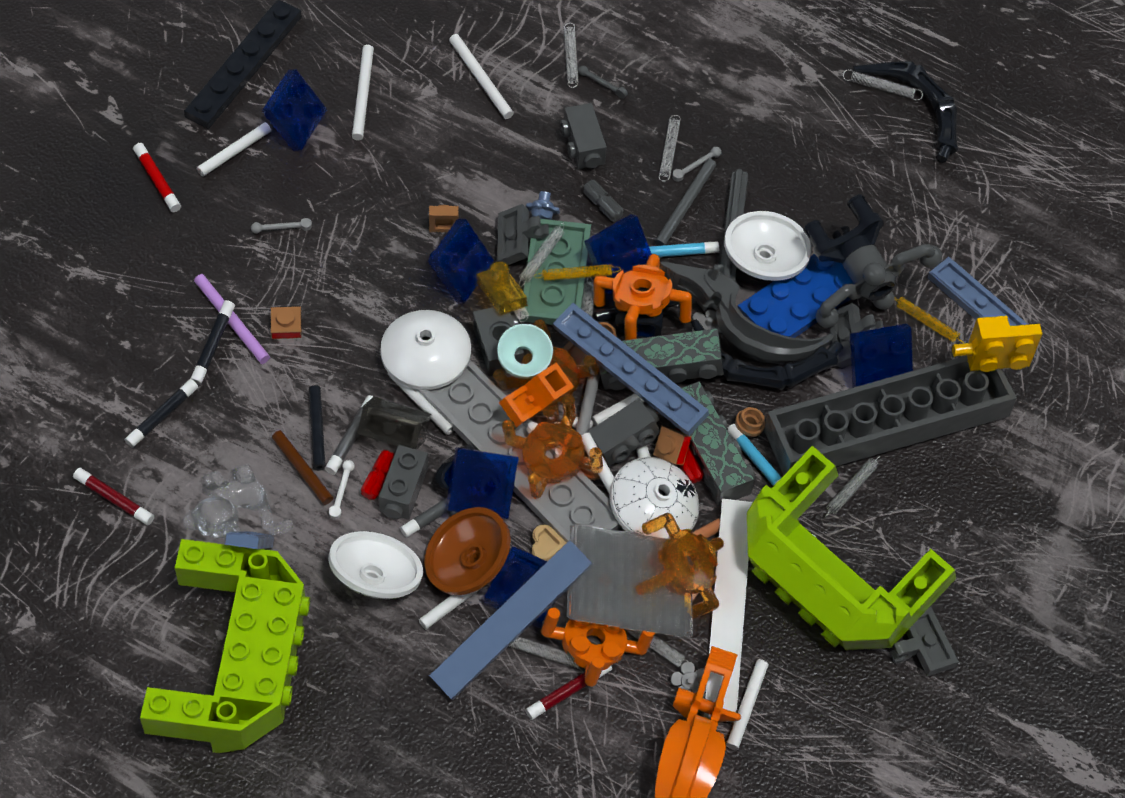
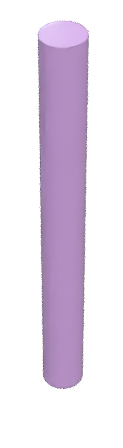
M203 274L198 275L194 282L217 311L220 312L225 300ZM233 311L228 324L260 364L266 363L270 359L269 354Z

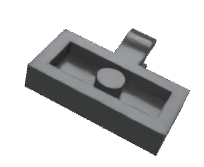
M523 204L498 213L497 261L503 266L528 258V238L541 239L549 235V225L544 224L541 226V218L539 216L528 220L529 210Z
M853 303L837 310L839 313L838 322L834 327L830 328V333L834 336L832 343L838 341L844 347L837 356L838 364L836 366L841 369L866 358L863 337L878 336L884 332L883 321L880 320L875 323V318L872 314L861 319L859 307Z
M929 607L906 632L909 639L895 643L893 645L895 650L890 651L895 664L904 662L917 655L927 677L955 668L959 663L932 607Z

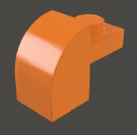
M556 362L498 403L517 428L573 389L574 386Z

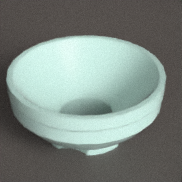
M518 324L510 327L503 333L498 343L497 354L502 368L507 373L519 379H530L547 369L553 356V346L544 330L532 324ZM519 349L529 350L532 354L531 362L527 364L517 362L514 356L515 352Z

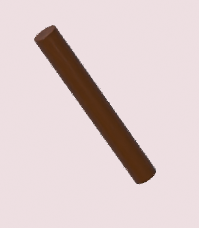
M281 430L275 432L272 435L274 442L322 504H329L333 500V496Z

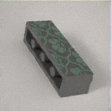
M718 328L622 341L674 383L683 382L686 379H710L717 375H724ZM600 366L604 390H622L626 388L623 383Z
M700 381L681 388L709 410V416L690 435L692 438L689 447L704 473L703 480L717 506H722V499L737 500L750 495L755 481L754 470L750 464L744 462L738 441L736 439L732 440L730 437L727 422L723 415H718L715 410L711 393L708 390H704Z

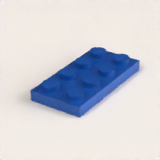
M814 253L810 256L806 268L801 273L789 279L773 281L737 307L743 316L754 324L771 332L796 338L817 323V310L827 298L845 284L854 285L841 263L834 261L821 262ZM847 297L838 306H836L835 309L839 308L851 299Z

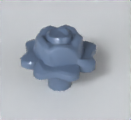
M540 191L538 200L526 204V208L531 211V217L539 216L541 219L552 220L553 215L560 213V208L554 207L553 203L550 202L551 193Z

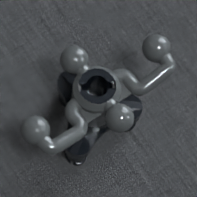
M861 194L852 197L847 203L859 224L851 231L848 226L840 227L843 236L837 229L832 235L833 239H830L819 220L809 222L803 231L815 248L814 253L819 261L841 263L854 285L845 284L821 304L816 313L817 323L823 328L834 327L839 319V313L835 307L847 297L851 300L863 297L864 299L871 300L877 309H889L895 300L894 293L892 292L895 287V279L903 272L904 264L919 258L923 266L927 268L937 267L942 260L941 250L935 245L922 244L895 255L892 263L887 264L875 246L884 221L878 213L873 212L865 196Z

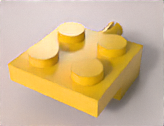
M1007 316L977 318L969 342L953 344L952 354L954 357L967 355L970 371L981 370L983 372H990L995 369L1011 368L1018 370L1029 367L1042 337L1040 324L1010 326Z

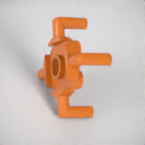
M651 254L648 257L646 265L632 266V270L626 273L622 270L615 278L599 275L593 280L595 306L602 307L605 305V289L613 290L616 308L619 311H627L625 316V340L637 339V319L639 314H646L650 317L658 316L670 301L680 302L679 319L681 322L688 323L691 321L692 295L687 291L672 289L671 279L668 280L665 272L659 268L660 258L656 254ZM640 288L649 289L647 291H638Z
M608 578L599 579V585L603 587V610L607 588L611 586V581ZM597 587L593 595L592 623L587 622V610L583 609V622L577 621L576 610L566 623L565 628L558 627L556 625L560 617V611L557 608H550L541 629V634L544 637L562 640V646L566 654L569 652L575 658L574 662L580 667L585 668V683L590 687L597 684L602 670L608 669L610 665L618 663L622 659L624 652L637 655L646 654L655 635L653 627H651V632H646L644 627L638 642L627 640L623 621L622 628L616 627V615H612V626L606 625V612L603 611L602 624H597ZM587 636H597L601 639L602 644L596 645L591 643Z

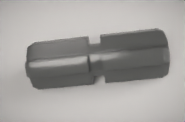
M590 180L584 185L583 192L596 206L600 205L599 209L611 221L615 222L623 216V208L611 196H606L608 193L597 181Z

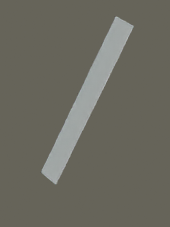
M722 499L709 653L711 647L714 646L738 654L723 709L737 713L749 561L747 511L753 502ZM710 672L706 685L705 699L713 702L716 701L724 676ZM704 713V717L710 719L711 715Z

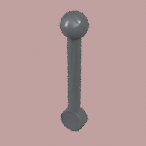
M586 66L578 68L580 76H587L616 92L619 98L624 99L628 95V91L624 87H616L590 72Z

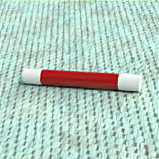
M137 143L133 147L134 152L170 211L177 212L181 208L179 201L144 144Z

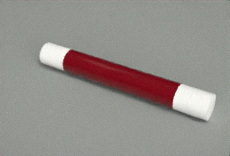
M78 468L74 472V479L145 525H150L154 520L152 513L87 471Z
M611 665L608 669L602 670L600 677L612 670ZM585 672L526 708L525 712L530 720L535 719L586 687Z

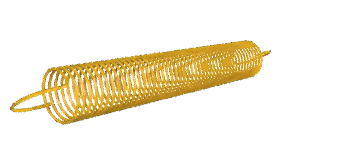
M606 264L602 266H584L582 270L581 267H579V270L578 267H574L572 274V268H570L569 273V268L547 269L545 273L542 270V273L538 274H542L544 281H551L552 279L555 280V278L556 280L558 278L559 280L561 278L562 280L564 278L576 279V277L588 278L589 274L590 277H592V274L593 277H595V274L596 276L598 274L600 276L601 274L602 276L604 274L605 276L607 274L610 276L611 274L612 276L614 272L611 271L612 264Z
M900 300L908 307L910 306L917 312L919 311L921 319L897 304L898 308L907 312L910 316L912 315L921 323L924 322L926 326L943 335L946 339L948 338L951 342L955 341L954 337L959 338L954 329L951 330L949 326L944 327L941 323L935 322V317L932 318L929 313L926 314L918 306L915 307L913 303L910 304V301Z

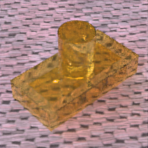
M493 263L491 269L476 274L477 284L500 315L528 306L527 296L510 275L507 263Z

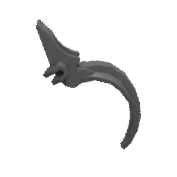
M664 261L660 264L659 268L665 272L668 280L671 279L672 288L689 292L702 310L705 311L710 307L716 310L715 315L718 327L726 338L728 345L741 356L760 363L783 364L807 358L820 347L826 348L834 338L831 333L816 339L792 338L771 332L754 324L744 317L736 306L739 285L731 278L722 274L724 270L723 264H716L713 266V270Z

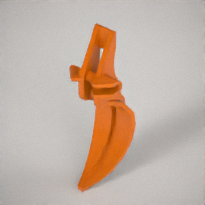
M712 646L697 692L694 693L678 688L673 707L687 719L686 721L678 719L670 727L658 766L655 798L708 797L722 766L726 750L724 734L716 731L718 721L730 722L741 719V714L723 709L724 697L738 654ZM710 672L724 676L715 702L703 698ZM698 710L710 714V719L697 715Z

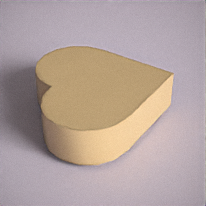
M539 525L532 534V559L536 564L543 566L567 542L549 525Z

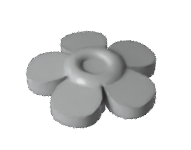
M707 310L705 315L701 312H696L692 316V321L697 319L705 330L718 328V333H722L718 327L715 311Z
M685 662L681 665L682 673L674 672L671 675V683L675 686L682 685L679 688L695 693L698 690L700 684L698 682L701 681L704 669L700 668L694 673V664L692 662Z

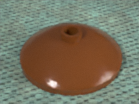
M483 507L468 508L449 517L433 534L426 550L425 570L430 582L440 591L450 595L469 594L487 585L502 569L509 554L511 538L506 522L496 512Z

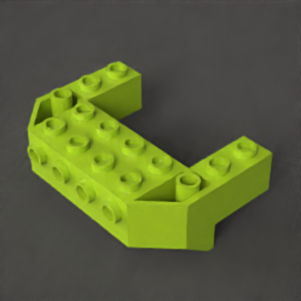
M811 446L772 488L768 485L762 488L747 511L748 557L753 567H755L752 573L764 584L770 581L778 589L775 591V594L787 605L791 602L801 609L798 614L810 626L814 623L819 625L824 630L821 635L833 647L840 644L845 650L892 648L956 579L955 569L930 549L889 593L881 586L874 590L803 527L798 520L839 476L836 466L815 447Z
M181 539L175 564L178 584L236 592L214 696L147 687L140 716L145 734L211 742L213 753L242 750L283 723L286 706L291 704L293 687L290 684L292 676H296L299 658L296 654L298 646H302L304 626H302L304 616H308L310 597L305 596L303 582L278 551Z

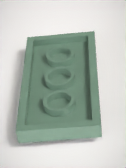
M541 219V226L544 224L549 225V234L553 229L557 230L560 226L563 229L564 235L535 273L537 275L533 276L532 279L529 277L524 284L522 304L528 314L523 319L520 313L521 322L553 325L554 321L572 303L576 304L579 308L582 307L584 277H576V279L564 278L563 280L562 278L561 280L559 278L556 280L555 278V280L544 281L542 274L538 273H542L544 269L578 267L579 270V267L587 266L591 224ZM547 237L541 239L531 238L527 265Z

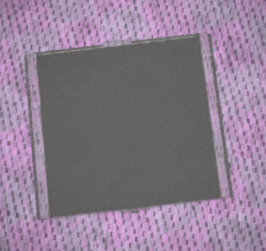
M580 524L570 525L571 542L593 565L568 589L567 617L569 619L633 631L640 630L686 638L693 636L692 545L689 542L647 536L631 531H617Z

